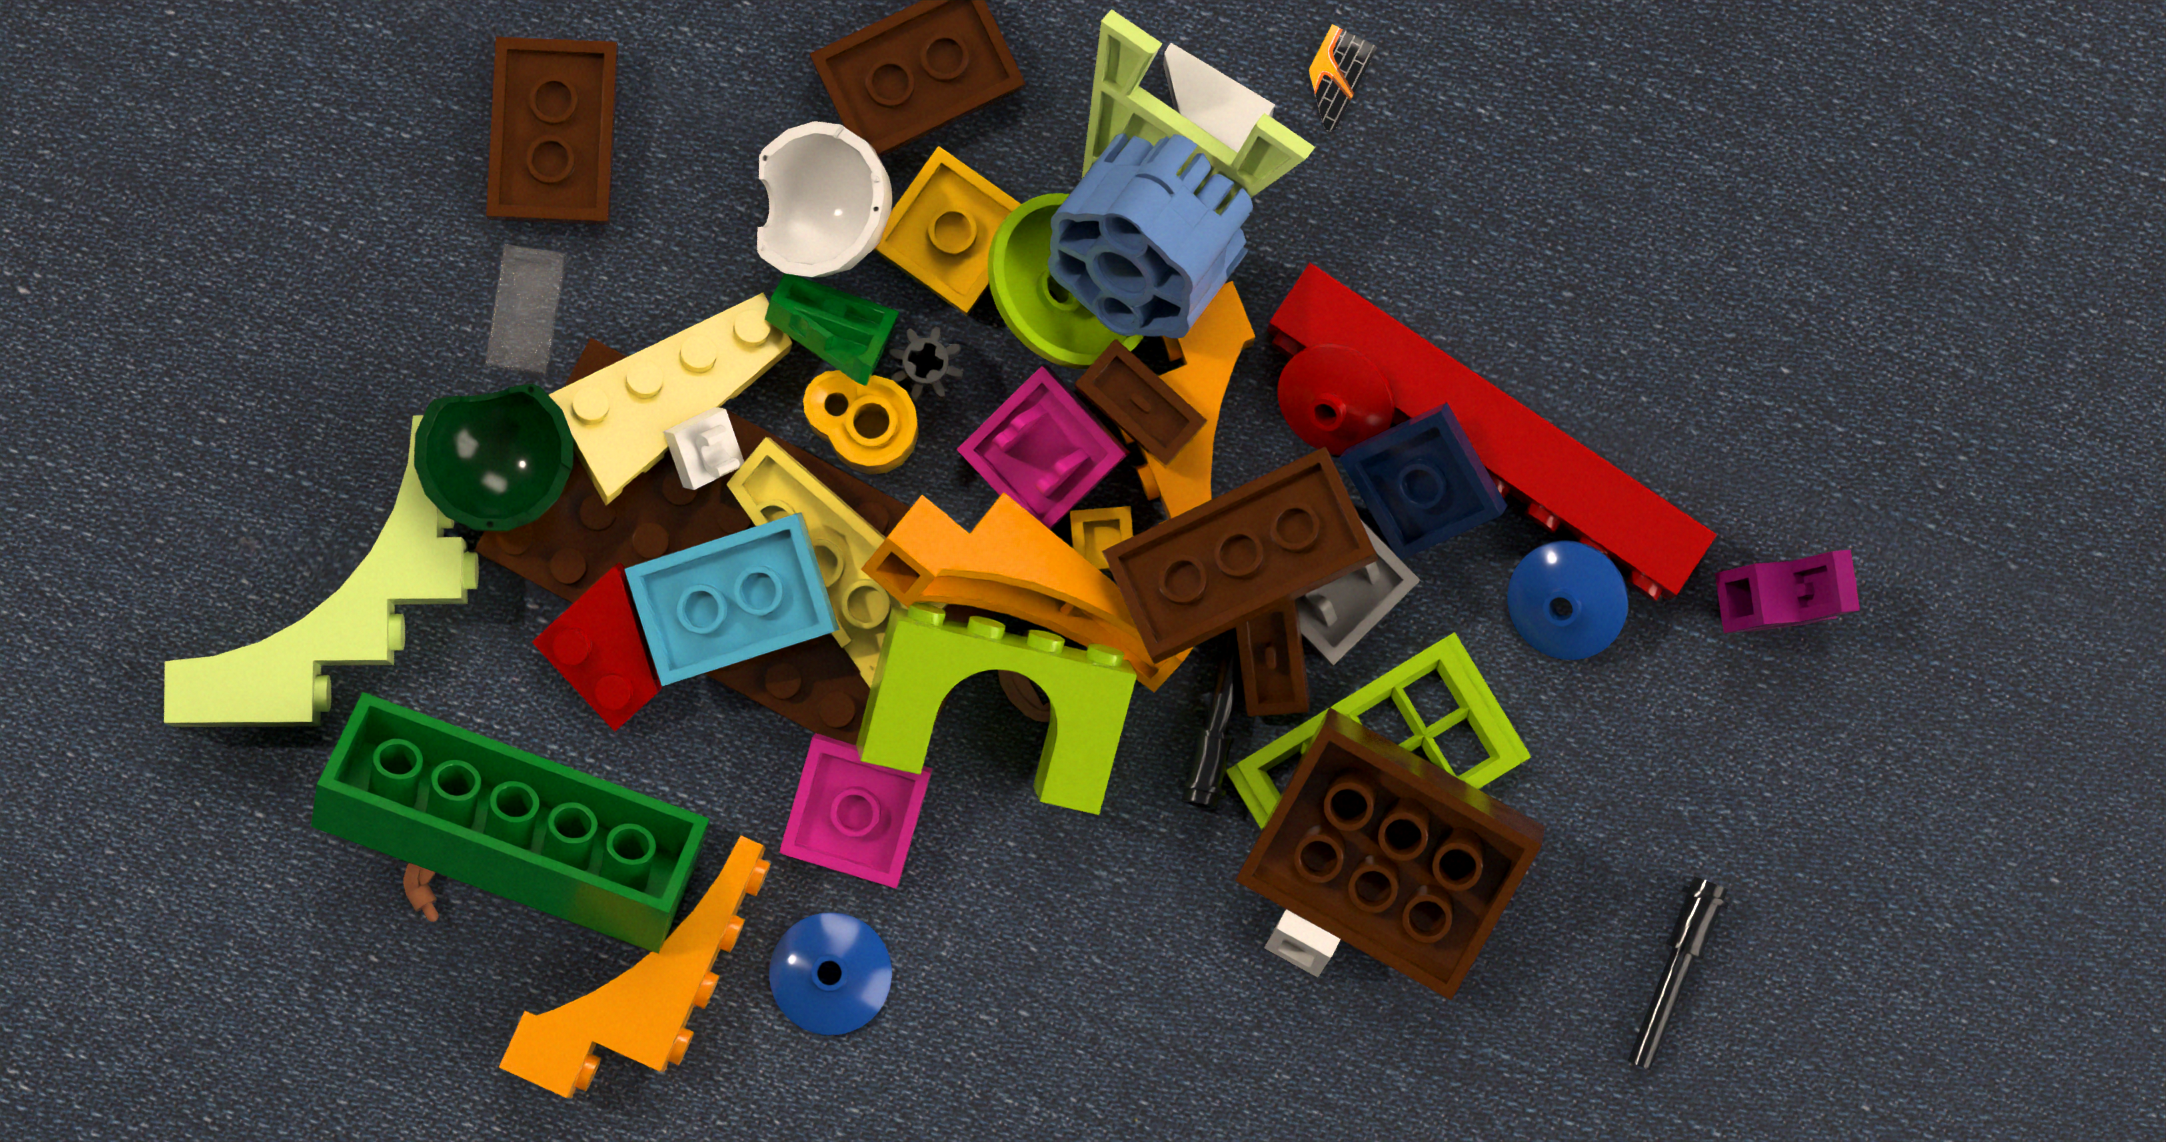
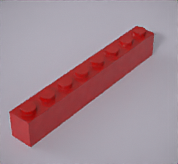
M1311 262L1268 324L1267 332L1275 336L1271 343L1272 346L1289 359L1301 350L1313 345L1337 344L1354 349L1375 363L1387 378L1393 392L1395 414L1391 427L1447 402L1503 499L1509 493L1528 506L1524 514L1541 528L1555 533L1558 527L1578 539L1579 542L1601 551L1616 566L1630 574L1626 583L1631 588L1652 601L1656 602L1660 595L1669 601L1672 600L1679 593L1717 536L1716 533Z

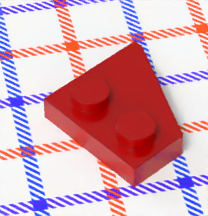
M620 561L532 641L535 647L614 732L663 688L654 660L646 649L647 638L640 617L635 614L626 586V581L628 580L624 570L626 568Z

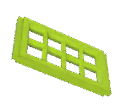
M1455 632L1330 707L1362 725L1357 716L1391 696L1414 733V736L1405 740L1399 746L1410 752L1421 746L1433 765L1455 777V773L1433 738L1467 718L1490 758L1457 777L1476 789L1482 788L1531 758V755ZM1437 669L1460 708L1426 728L1403 688ZM1328 709L1225 771L1261 830L1280 797V793L1266 771L1299 751L1303 755Z

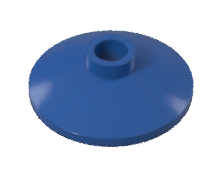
M1554 541L1532 550L1515 568L1508 586V609L1512 622L1519 634L1536 650L1557 659L1578 660L1598 654L1616 639L1627 618L1629 606L1628 592L1620 571L1601 551L1581 542ZM1558 597L1567 599L1572 605V614H1559L1554 609L1553 600Z
M834 912L819 913L808 916L794 924L778 941L770 962L769 980L777 1005L793 1023L812 1033L840 1035L864 1026L880 1011L890 991L892 966L885 944L869 925L847 914ZM827 961L836 962L842 971L840 980L833 985L823 984L818 977L819 967Z

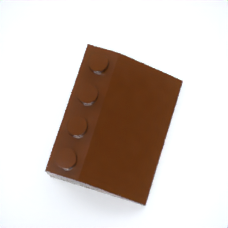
M1329 707L1235 881L1452 1000L1543 843L1545 826Z

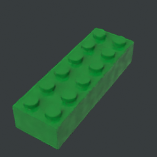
M362 692L317 783L311 827L659 954L699 862L709 818Z

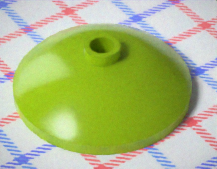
M1053 193L1037 196L1024 202L1002 221L991 242L988 256V278L991 293L1001 317L1013 334L1026 347L1040 357L1063 367L1088 369L1115 339L1131 352L1144 336L1137 334L1123 336L1106 328L1097 319L1096 315L1083 306L1069 290L1061 286L1049 271L1048 259L1051 256L1050 240L1053 232L1051 218L1070 194ZM1049 290L1056 295L1057 301L1050 295Z

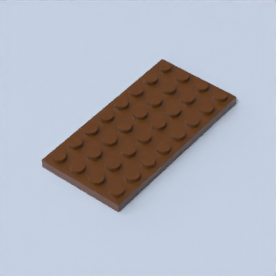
M590 338L564 387L627 358V356ZM726 409L744 462L765 437H770L886 538L911 509V507ZM573 449V470L559 499L535 522L509 531H484L474 551L573 604L619 561L625 568H629L756 526L726 485L738 469L695 490L684 488L669 449L664 453L663 459L646 473L641 472L623 488L620 495L608 505H605ZM627 580L626 586L632 601L635 614L639 615L630 589L629 582ZM948 604L944 609L946 611L945 618L964 623L969 622L970 616L992 619L996 613L995 611L957 604ZM832 633L702 673L814 734L817 733L853 745L857 743L870 687L861 676V671L846 650L841 648ZM956 685L948 692V694L943 699L938 709L934 726L938 721L943 709L945 708L950 696L952 695Z

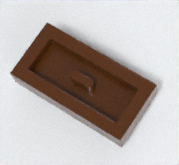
M1117 339L1106 348L1074 384V387L1165 469L1207 424V420Z
M1296 598L1236 626L1248 717L1309 711L1310 697Z

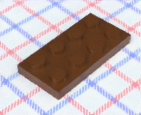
M1326 446L1102 551L1154 665L1379 560Z

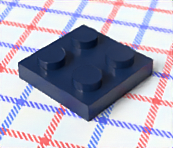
M1447 402L1345 449L1339 457L1390 547L1400 560L1499 517L1507 507Z

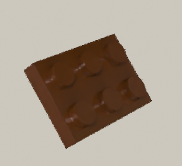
M922 0L809 54L842 125L868 142L875 149L879 158L1026 88V83L985 0Z
M496 37L486 217L488 220L610 225L619 50L617 42Z

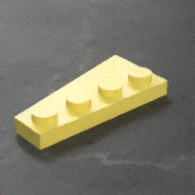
M764 293L754 296L549 394L563 410L574 439L573 449L605 505H608L620 495L623 488L641 472L646 473L664 458V453L669 450V446L663 431L713 407L719 408L729 399L736 398L791 351L793 342L790 337L765 320L769 302Z
M765 437L726 485L755 526L802 512L839 630L831 633L841 648H844L861 671V676L871 689L892 606L908 609L861 570L886 537L770 437ZM919 602L933 605L943 610L948 605V603Z

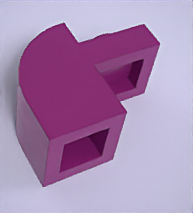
M1851 550L1831 551L1793 561L1756 563L1715 573L1724 633L1759 631L1837 619L1838 615L1860 611Z

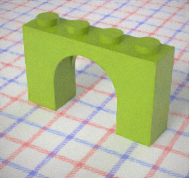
M914 602L910 605L909 609L892 606L856 743L860 761L921 775L935 718L948 692L960 681L978 672L987 670L1013 671L1028 677L1038 684L1047 694L1050 703L1049 728L1033 784L1039 801L1099 815L1137 677L1131 663L1123 659L1124 652L1110 646L1095 643L1089 644L1087 651L1064 646V638L1041 630H1029L1028 637L1004 632L1006 626L1003 623L980 616H970L968 623L945 618L946 611L925 603Z

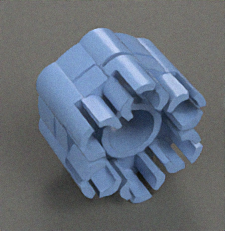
M1125 133L1118 134L1051 218L1053 232L1050 240L1051 256L1048 259V268L1051 275L1061 286L1069 290L1083 306L1095 314L1097 319L1106 328L1119 335L1132 336L1137 334L1142 336H1166L1169 338L1184 337L1248 252V249L1243 247L1247 241L1240 227L1253 209L1250 196L1241 188L1223 211L1217 214L1215 210L1234 185L1233 181L1220 174L1212 175L1195 196L1193 194L1210 172L1211 165L1204 153H1197L1180 177L1176 175L1198 146L1184 136L1173 134L1170 139L1166 136L1153 146L1143 138L1133 136L1129 141Z

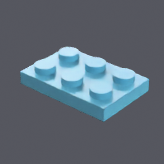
M802 512L624 569L662 686L839 630Z

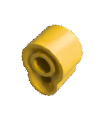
M835 370L826 371L815 377L806 388L803 398L804 413L812 431L823 441L830 443L837 457L852 470L869 475L888 473L902 465L914 451L919 435L916 409L907 391L893 380L873 375L867 386L855 382L841 371Z

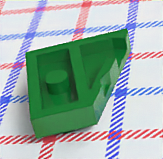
M784 273L770 299L765 320L855 382L867 386L894 332L899 311L797 275Z

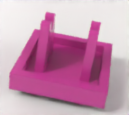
M1047 364L1042 365L957 448L958 452L1000 496L1005 492L1050 530L1130 453Z

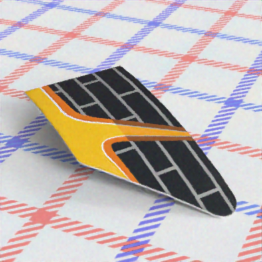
M1333 24L1309 68L1323 126L1327 131H1334L1337 128L1378 48Z

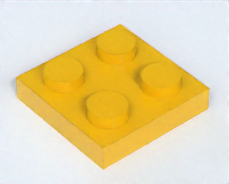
M938 146L892 209L881 241L873 251L965 316H968L990 286L988 256L995 232L1002 221L1019 207L1021 203Z

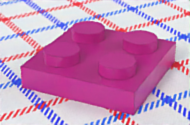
M815 733L811 740L779 853L897 889L933 768L923 766L921 775L862 762L860 761L856 745Z

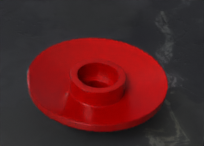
M1318 344L1307 347L1290 359L1279 378L1278 402L1286 422L1295 434L1318 450L1326 446L1329 454L1341 455L1345 449L1391 428L1395 414V401L1391 386L1378 366L1354 349L1337 344ZM1323 404L1332 407L1336 414L1328 411Z

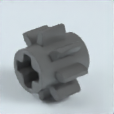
M935 327L931 331L930 338L918 339L917 334L911 328L908 329L907 337L910 344L906 350L890 349V358L895 362L902 363L904 367L903 370L895 373L891 380L898 385L908 381L913 386L912 400L915 403L921 399L923 391H934L941 401L945 400L943 384L947 378L954 381H960L963 378L962 371L949 366V360L961 353L960 345L952 344L944 348L939 343L941 339L939 327ZM926 351L934 352L936 364L942 367L941 371L930 370L926 379L917 377L916 365L911 360L913 358L922 360Z

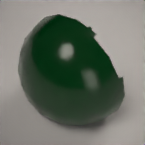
M533 383L508 387L502 391L482 395H458L434 399L428 405L415 433L414 467L425 495L447 518L477 531H509L535 522L559 499L573 470L574 439L563 410L540 386Z

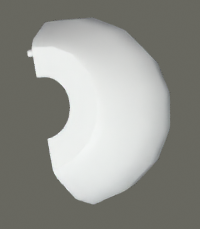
M814 121L787 129L762 150L759 155V180L765 185L769 198L767 222L763 227H758L757 252L762 259L786 274L826 277L852 269L880 243L891 213L892 188L889 176L875 149L868 142L846 129L843 125Z

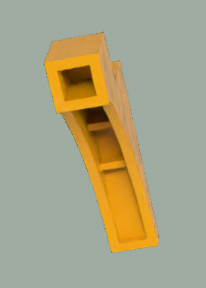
M1233 281L1221 287L1184 337L1169 338L1160 336L1170 362L1180 358L1183 366L1158 377L1207 420V424L1166 469L1138 445L1145 462L1135 467L1139 480L1149 501L1159 497L1168 520L1212 500L1211 470L1213 442L1221 403L1241 351L1253 346L1255 341V334ZM1118 427L1126 445L1135 442Z
M1005 492L1001 494L970 533L925 496L921 495L861 568L864 573L908 609L914 602H939L973 606L1008 614L1048 628L1087 648L1091 643L1116 648L1124 652L1123 659L1131 663L1137 674L1136 680L1154 693L1180 666L1193 649L1191 647L1154 665L1118 585Z
M740 835L716 880L696 908L664 941L659 954L650 952L631 969L599 989L559 1008L539 1015L524 1011L499 1068L565 1098H572L576 1088L586 1092L595 1076L601 1061L600 1057L592 1054L596 1044H600L659 1072H665L669 1062L679 1066L694 1034L693 1031L685 1028L695 1005L702 1009L706 1008L720 975L711 972L720 949L729 953L732 951L743 928L745 919L736 915L746 893L757 896L771 863L762 859L766 848Z

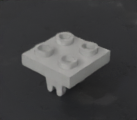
M1362 520L1361 522L1379 560L1297 598L1301 636L1331 667L1420 582V579Z

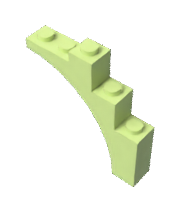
M423 415L413 416L408 464L394 509L370 553L340 589L300 621L258 643L210 657L165 661L164 723L173 727L321 726V712H329L331 708V680L329 675H321V666L394 665V650H404L405 645L404 615L395 614V605L468 604V589L478 588L477 552H468V543L462 537H444V528H453L454 520L447 518L423 491L414 467L415 433Z

